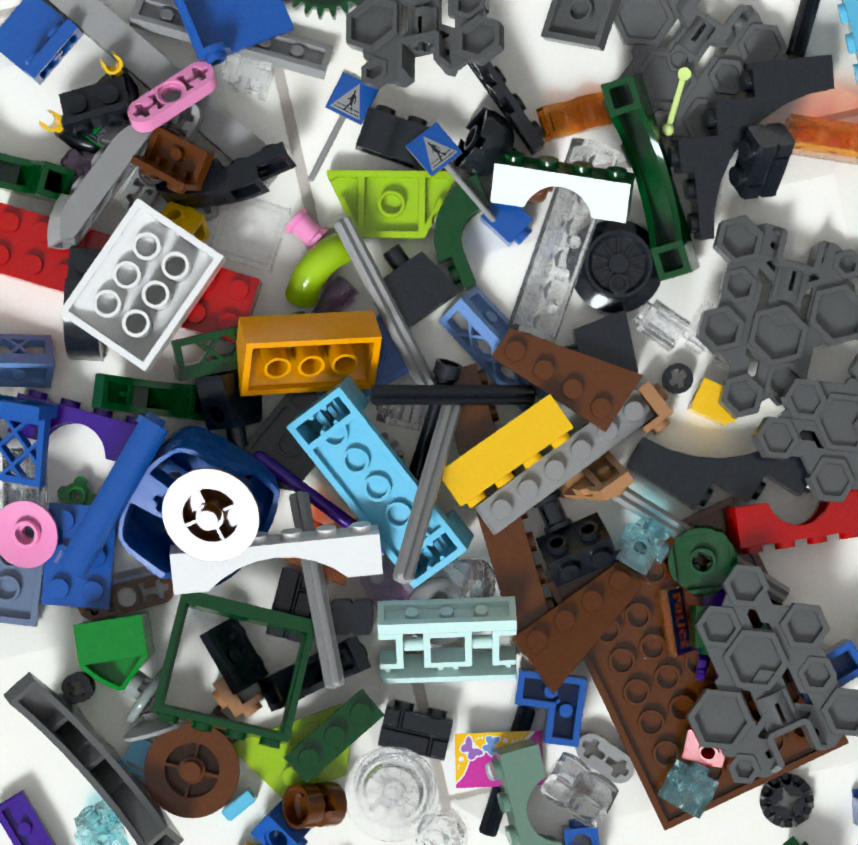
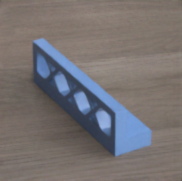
M476 285L438 320L439 323L497 385H532L515 373L514 379L507 378L501 372L500 363L491 358L509 329L519 330ZM459 312L467 320L468 329H461L451 318ZM477 339H483L491 346V354L483 353L479 349ZM532 385L540 400L547 396L546 393ZM533 405L517 406L522 410V412H525Z
M0 334V346H5L11 350L8 353H0V387L51 388L55 367L51 335ZM28 347H44L45 354H32L26 349Z

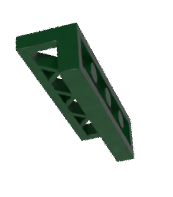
M298 311L290 314H305V312ZM238 326L172 340L171 344L176 365L172 366L175 379L182 382L238 369L236 347L232 352L221 355L212 350L220 337L228 336L236 341L237 337L233 334H237ZM211 340L208 346H205L202 343H200L203 341ZM196 344L205 350L199 360L184 363L181 346Z

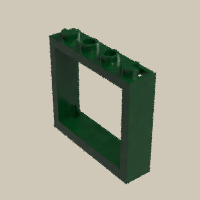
M201 592L181 594L151 713L158 714L157 720L164 723L177 725L179 719L192 722L191 728L202 732L211 733L212 728L226 730L225 737L245 741L246 736L260 738L259 745L279 749L280 743L288 744L315 634L312 619ZM188 608L301 635L279 731L165 704Z

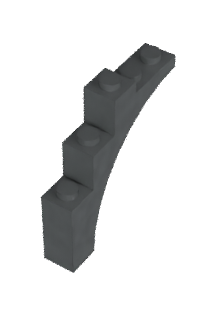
M28 672L3 694L7 702L39 729L79 770L112 809L137 845H179L184 841L167 813L152 798L147 785L129 771L114 747L94 731L79 707L64 699L62 693L58 695L31 672Z

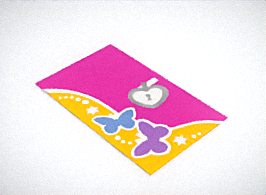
M542 730L455 734L456 788L500 786L499 781L494 780L489 761L493 760L491 749L531 739L539 744L543 761ZM543 780L540 781L537 785H543Z

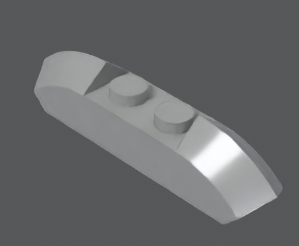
M128 119L124 125L113 127L104 135L101 140L107 145V148L105 150L103 148L98 150L91 161V166L93 167L86 176L81 175L75 181L71 189L73 194L61 193L54 204L47 230L49 248L60 250L70 249V247L77 248L137 165L131 163L133 155L144 156L153 131L147 133L137 132L133 129Z

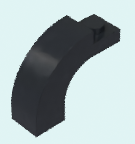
M70 247L63 305L102 249ZM63 316L64 343L68 358L71 360L104 362L105 344Z
M357 635L338 642L344 678L371 667L367 650L360 643ZM318 652L309 656L299 700L325 687ZM295 663L257 681L271 712L285 707Z

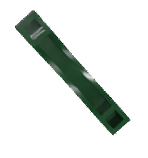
M642 73L601 84L610 118L624 145L633 173H635L647 223L650 250L659 280L663 281L691 273L700 268Z

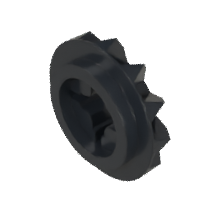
M785 773L766 782L760 793L762 813L768 821L781 828L797 827L809 819V815L814 808L813 791L803 778L795 774ZM782 787L790 796H801L792 803L793 808L791 810L793 814L785 806H773L783 799Z

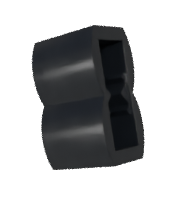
M377 105L376 109L368 107L355 149L419 171L421 165L405 146L429 128L427 127L428 122L409 115L408 120L395 116L396 111L384 105Z

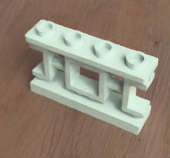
M515 596L377 601L378 639H396V650H380V680L382 684L511 680L517 678L516 646H499V636L516 635ZM492 631V634L472 635V632ZM423 633V637H403V634ZM464 637L465 647L431 648L430 638ZM492 648V651L472 652V649ZM424 650V654H404V651Z

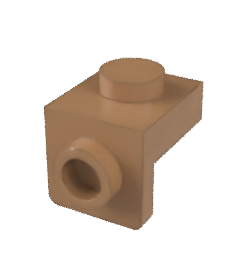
M647 381L636 390L653 412L655 418L640 430L643 434L652 431L656 435L671 423L667 418L674 412L666 403L669 397L658 383L652 385L650 381Z
M223 677L212 684L216 689L212 692V695L222 709L228 707L235 718L242 713L248 718L263 707L260 703V700L264 698L262 691L245 702L240 693L232 694Z

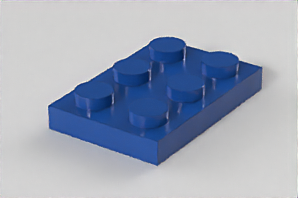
M49 502L48 511L56 521L59 541L52 557L44 563L41 604L111 609L117 523L85 579L54 563L60 550H66L91 505Z

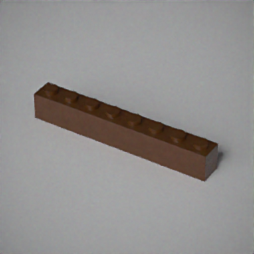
M475 363L462 367L459 380L454 381L453 385H489L485 370H478ZM460 405L461 413L454 434L460 456L496 432L493 422L499 421L495 405ZM493 484L483 492L488 497L498 488ZM527 512L495 535L492 534L477 513L501 597L515 596L516 635H518L555 608L551 596L544 597L541 585L546 584L547 581L542 564L535 565L532 552L537 551V546L532 531L526 533L522 520L528 518Z

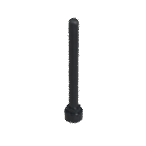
M437 358L432 371L435 374L434 381H436V385H453L454 381L459 380L462 365L448 359ZM429 405L409 470L418 482L424 468L441 405Z

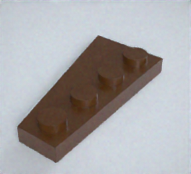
M512 328L509 329L491 358L547 395L551 394L553 399L603 432L607 431L643 376L642 374Z
M621 559L513 637L512 641L552 695L556 693L563 682L638 594L643 585L624 560Z

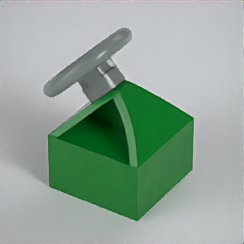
M149 612L87 621L73 625L79 667L100 683L118 691L124 690L123 693L127 696L135 698L137 701L129 711L127 721L129 723L136 722L155 698L162 672L161 668L155 677L151 679L140 671L155 652Z

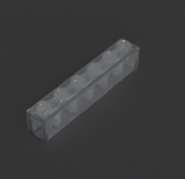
M572 138L564 162L572 164L574 161H586L592 163L593 167L607 169L609 166H617L621 151L597 140ZM556 186L506 328H512L554 344L598 219L591 217L589 208L581 196L568 188Z

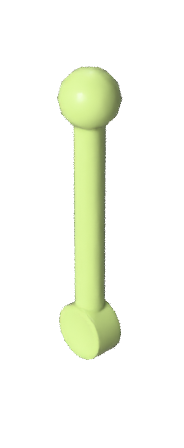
M686 67L681 68L677 73L679 78L667 122L661 127V132L665 136H671L674 133L673 122L684 85L691 77V71Z

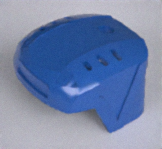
M188 425L163 441L120 516L118 536L122 546L144 564L149 571L161 579L172 578L169 554L170 545H175L168 533L163 531L165 528L162 517L164 497L169 487L176 480L169 473L179 472L183 475L194 469L216 468L235 475L249 487L256 498L260 512L258 531L268 533L278 508L280 489L276 476L259 459L254 458L237 445L211 432L209 429L200 426ZM243 567L235 570L234 572L220 580L215 586L220 585L221 583L230 579Z

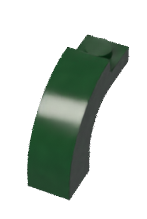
M0 153V190L56 202L61 193L70 194L76 170L48 161L29 160Z
M101 373L95 374L92 399L93 408L146 415L147 412H150L158 417L205 421L196 385L142 380Z

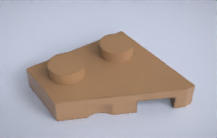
M607 451L556 489V491H560L561 498L608 501L623 494L627 487L635 481L624 466Z

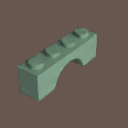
M526 739L491 749L493 760L489 761L494 780L499 781L501 793H497V799L502 813L507 815L509 825L505 826V833L509 844L562 845V842L553 836L537 833L531 826L528 818L527 806L529 797L535 786L546 777L539 744L531 739Z

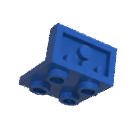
M23 0L0 27V52L36 83L41 85L83 36V33L78 26L68 18L62 17L45 1Z

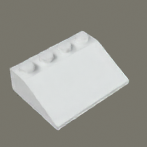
M137 198L58 313L143 371L150 373L218 274L226 259Z

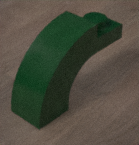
M477 174L464 180L489 208V203ZM457 185L446 197L438 212L434 228V250L438 265L450 260L452 261L453 265L447 267L451 279L455 285L461 284L463 291L475 287L477 283L462 247V233L467 223L482 211L460 185Z

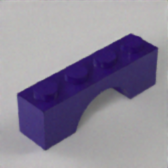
M32 389L28 390L27 395L17 394V397L54 403L47 401V393ZM61 398L60 404H58L57 418L50 420L49 436L55 430L65 425H85L92 429L100 438L105 451V459L116 462L138 423L135 421L136 418L127 415L125 422L112 418L113 411L93 408L91 413L80 410V402ZM29 424L23 430L25 436L37 440L38 425ZM8 426L7 432L11 433L12 430Z

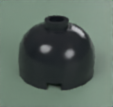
M481 107L466 127L470 132L465 142L460 139L458 147L463 153L454 159V165L470 175H493L494 163L499 154L517 150L513 147V129L506 118L493 110Z

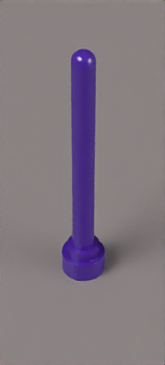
M257 451L254 453L253 457L259 459L276 476V479L295 493L297 491L307 492L310 503L343 528H348L350 524L358 522L264 452ZM381 548V556H383L385 552Z

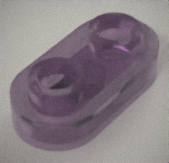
M382 561L383 582L379 584L374 583L371 580V575L360 576L362 586L376 608L377 601L408 600L410 597L404 586L393 579L394 571L384 561Z

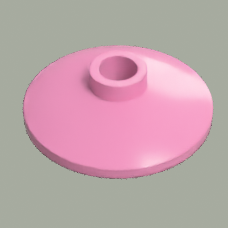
M21 500L10 503L0 511V555L7 562L21 568H33L42 565L52 557L58 545L59 531L54 517L45 507L33 501ZM26 526H30L33 529L34 537L26 534Z

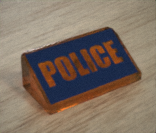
M674 586L658 589L657 594L667 655L671 658H676L692 653L693 647L689 646L690 627L683 587Z

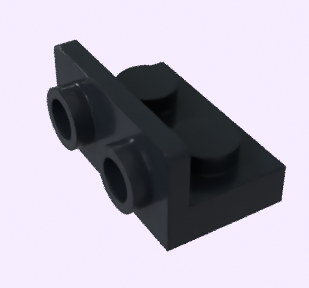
M120 76L59 94L64 119H61V124L70 136L74 135L76 137L90 135L94 132V129L100 127L124 125L126 120L129 119L127 110L132 103L126 78Z
M229 618L200 635L202 642L233 695L269 675L262 658L255 651L247 637L246 630L237 619Z

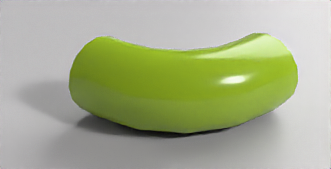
M337 232L321 239L305 253L294 268L285 291L286 299L293 305L306 308L316 305L322 287L331 274L338 268L352 262Z

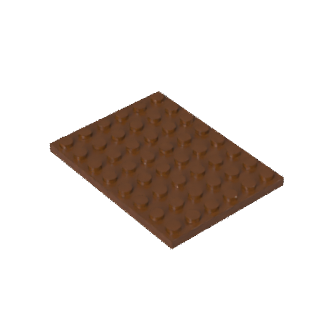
M728 497L681 521L691 527L697 525L712 526L724 530L728 535L724 509L733 508L736 505L732 497ZM659 530L617 550L616 553L619 560L559 587H556L554 581L547 583L558 606L621 559L624 560L643 585L638 594L583 658V661L634 765L664 831L849 742L846 736L843 735L836 746L822 751L815 750L809 746L800 726L774 738L785 763L783 769L767 778L756 777L752 784L733 782L726 767L732 757L724 758L722 768L715 766L705 767L697 762L682 759L689 728L686 714L705 688L717 689L714 683L716 671L709 655H707L706 676L704 680H696L695 672L698 652L695 651L696 648L692 647L693 651L680 655L677 654L668 591L681 588L682 586L672 578L668 567L669 550L675 538ZM736 549L739 557L754 566L761 567L762 571L768 574L758 553L743 555L742 549ZM699 553L698 557L693 558V562L699 563L701 568H707V563L710 561ZM683 587L690 631V605H701L702 595L693 594ZM680 592L673 594V598H676L677 602L681 601ZM770 598L772 604L783 605L782 603H777L776 601ZM681 603L675 604L676 614L682 613ZM749 609L747 615L754 628L758 615L754 609ZM683 614L676 616L677 623L679 622L678 620L684 618ZM685 622L677 624L678 628L685 627ZM685 629L679 630V637L681 640L683 639L682 635L680 636V634L685 633L684 639L687 637ZM687 640L680 642V644H681V649H683V645H684V648H686V646H685L686 644H687V647H688V641H687ZM787 668L782 678L794 703H803L786 674L789 671ZM741 690L754 721L757 723L760 719V714L749 691Z

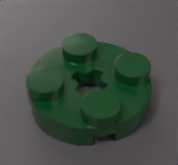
M708 525L693 526L679 533L675 537L668 555V567L672 578L682 587L686 588L687 591L696 595H710L722 590V581L734 564H737L736 548L727 533L722 529ZM699 552H705L707 556L712 557L713 561L707 563V568H701L699 563L693 562V558L698 557Z

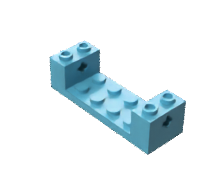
M348 375L298 413L286 428L360 521L370 522L371 525H378L381 548L396 565L419 482L363 410L369 404V400ZM435 503L414 579L409 583L413 589L468 550L474 534L454 509L444 515Z

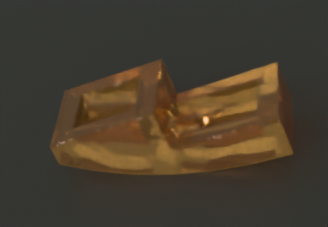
M603 92L582 95L569 101L538 108L536 112L541 128L546 135L544 137L545 142L613 124L602 104L604 100Z

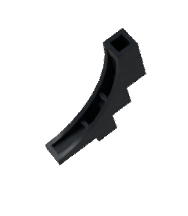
M832 55L744 64L745 71H741L740 81L742 90L747 91V98L708 102V109L704 110L705 127L710 129L711 136L671 140L672 147H668L667 150L670 168L674 167V174L688 173V179L684 180V194L686 200H690L691 213L687 214V225L690 234L693 233L694 239H714V211L719 186L729 161L738 149L740 141L745 138L748 127L758 125L764 118L791 101L811 93L835 89Z
M801 431L799 433L802 440L815 441L817 447L822 448L815 432ZM643 437L624 465L625 468L691 510H695L698 505L701 507L706 505L714 490L709 488L712 483L743 503H748L751 498L755 501L758 499L766 486V483L762 481L764 477L795 496H801L803 492L807 494L810 492L805 480L808 472L801 457H789L785 460L762 458L759 451L743 456L726 458L698 457L667 449Z

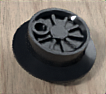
M605 220L596 223L581 234L572 248L569 259V274L572 285L582 300L599 311L614 314L624 310L626 312L633 311L648 302L661 283L651 254L648 231L631 221L621 223Z

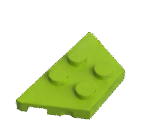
M327 170V177L346 216L352 217L363 239H425L455 182L448 171H439L431 177L426 171Z
M343 703L294 720L289 743L286 745L280 743L279 749L259 745L260 738L251 736L246 737L245 741L238 740L232 742L237 755L283 798L289 786L304 783L283 756L328 719ZM280 726L274 727L272 729L279 731ZM349 747L308 783L328 782L345 776L347 773Z

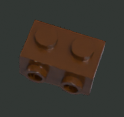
M161 125L153 130L144 156L133 155L131 163L140 167V173L155 180L162 179L167 182L166 187L176 193L185 194L186 191H201L215 153Z

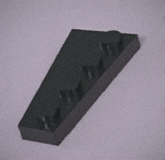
M490 61L484 66L472 62L468 63L467 65L533 156L542 150L545 145L542 139L546 137L544 131L535 120L530 122L524 113V110H526L524 103L516 93L512 94L505 84L507 82L500 69L496 65L493 66Z

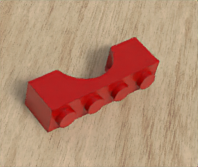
M850 490L844 502L841 503L819 501L814 513L806 521L798 525L789 524L779 519L773 513L768 503L724 509L729 538L736 549H742L743 555L763 552L762 545L774 544L775 550L796 547L795 540L807 539V545L828 542L827 535L837 533L839 539L858 537V490Z

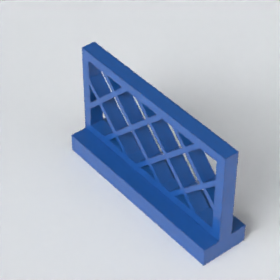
M0 394V419H4L12 430L4 439L0 436V452L9 463L6 469L0 471V480L39 488L45 487L50 420L57 418L58 404ZM29 424L38 425V439L32 445L23 433V430ZM15 437L25 449V452L17 459H15L7 447V444ZM28 457L35 464V477L27 476L20 466Z

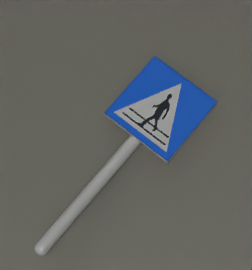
M344 72L325 106L326 109L340 116L308 177L310 182L315 180L345 119L347 118L362 125L368 107H371L379 91L366 86L361 80Z
M437 122L405 146L431 177L445 168L490 222L496 221L493 213L451 166L450 163L463 152Z

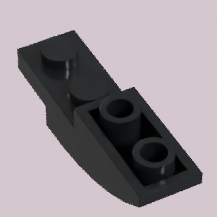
M282 141L277 144L266 145L261 151L248 157L237 158L225 167L217 158H214L201 191H186L185 194L176 193L166 187V181L156 184L155 187L167 203L172 201L179 205L190 207L221 206L241 202L270 192L266 180L297 167L292 153Z

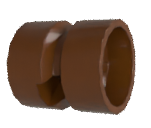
M337 782L293 784L287 788L282 799L284 818L287 824L294 829L336 826L343 821L347 812L346 794Z

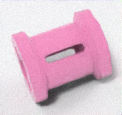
M303 208L289 222L285 231L288 234L293 233L307 245L306 250H310L321 239L325 238L330 230L327 227L322 228L307 215L308 210Z

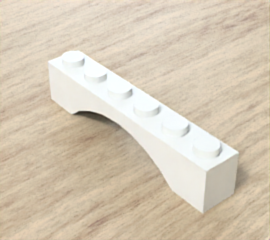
M360 521L350 524L348 528L336 529L335 525H321L315 528L316 531L302 532L299 528H289L282 530L281 534L267 535L266 532L258 531L251 545L243 553L232 559L216 562L197 559L182 551L176 544L170 545L169 555L174 595L208 592L220 580L235 570L256 561L272 558H301L316 561L336 569L347 577L383 574L378 525H371L370 522Z

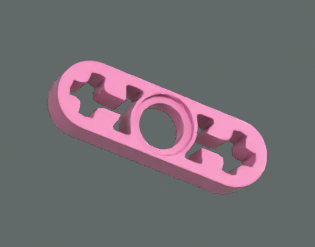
M204 61L194 62L133 101L127 110L133 129L141 133L151 132L212 93L217 87V78L213 66ZM171 92L181 93L180 98L176 101L167 102L164 100L165 96Z

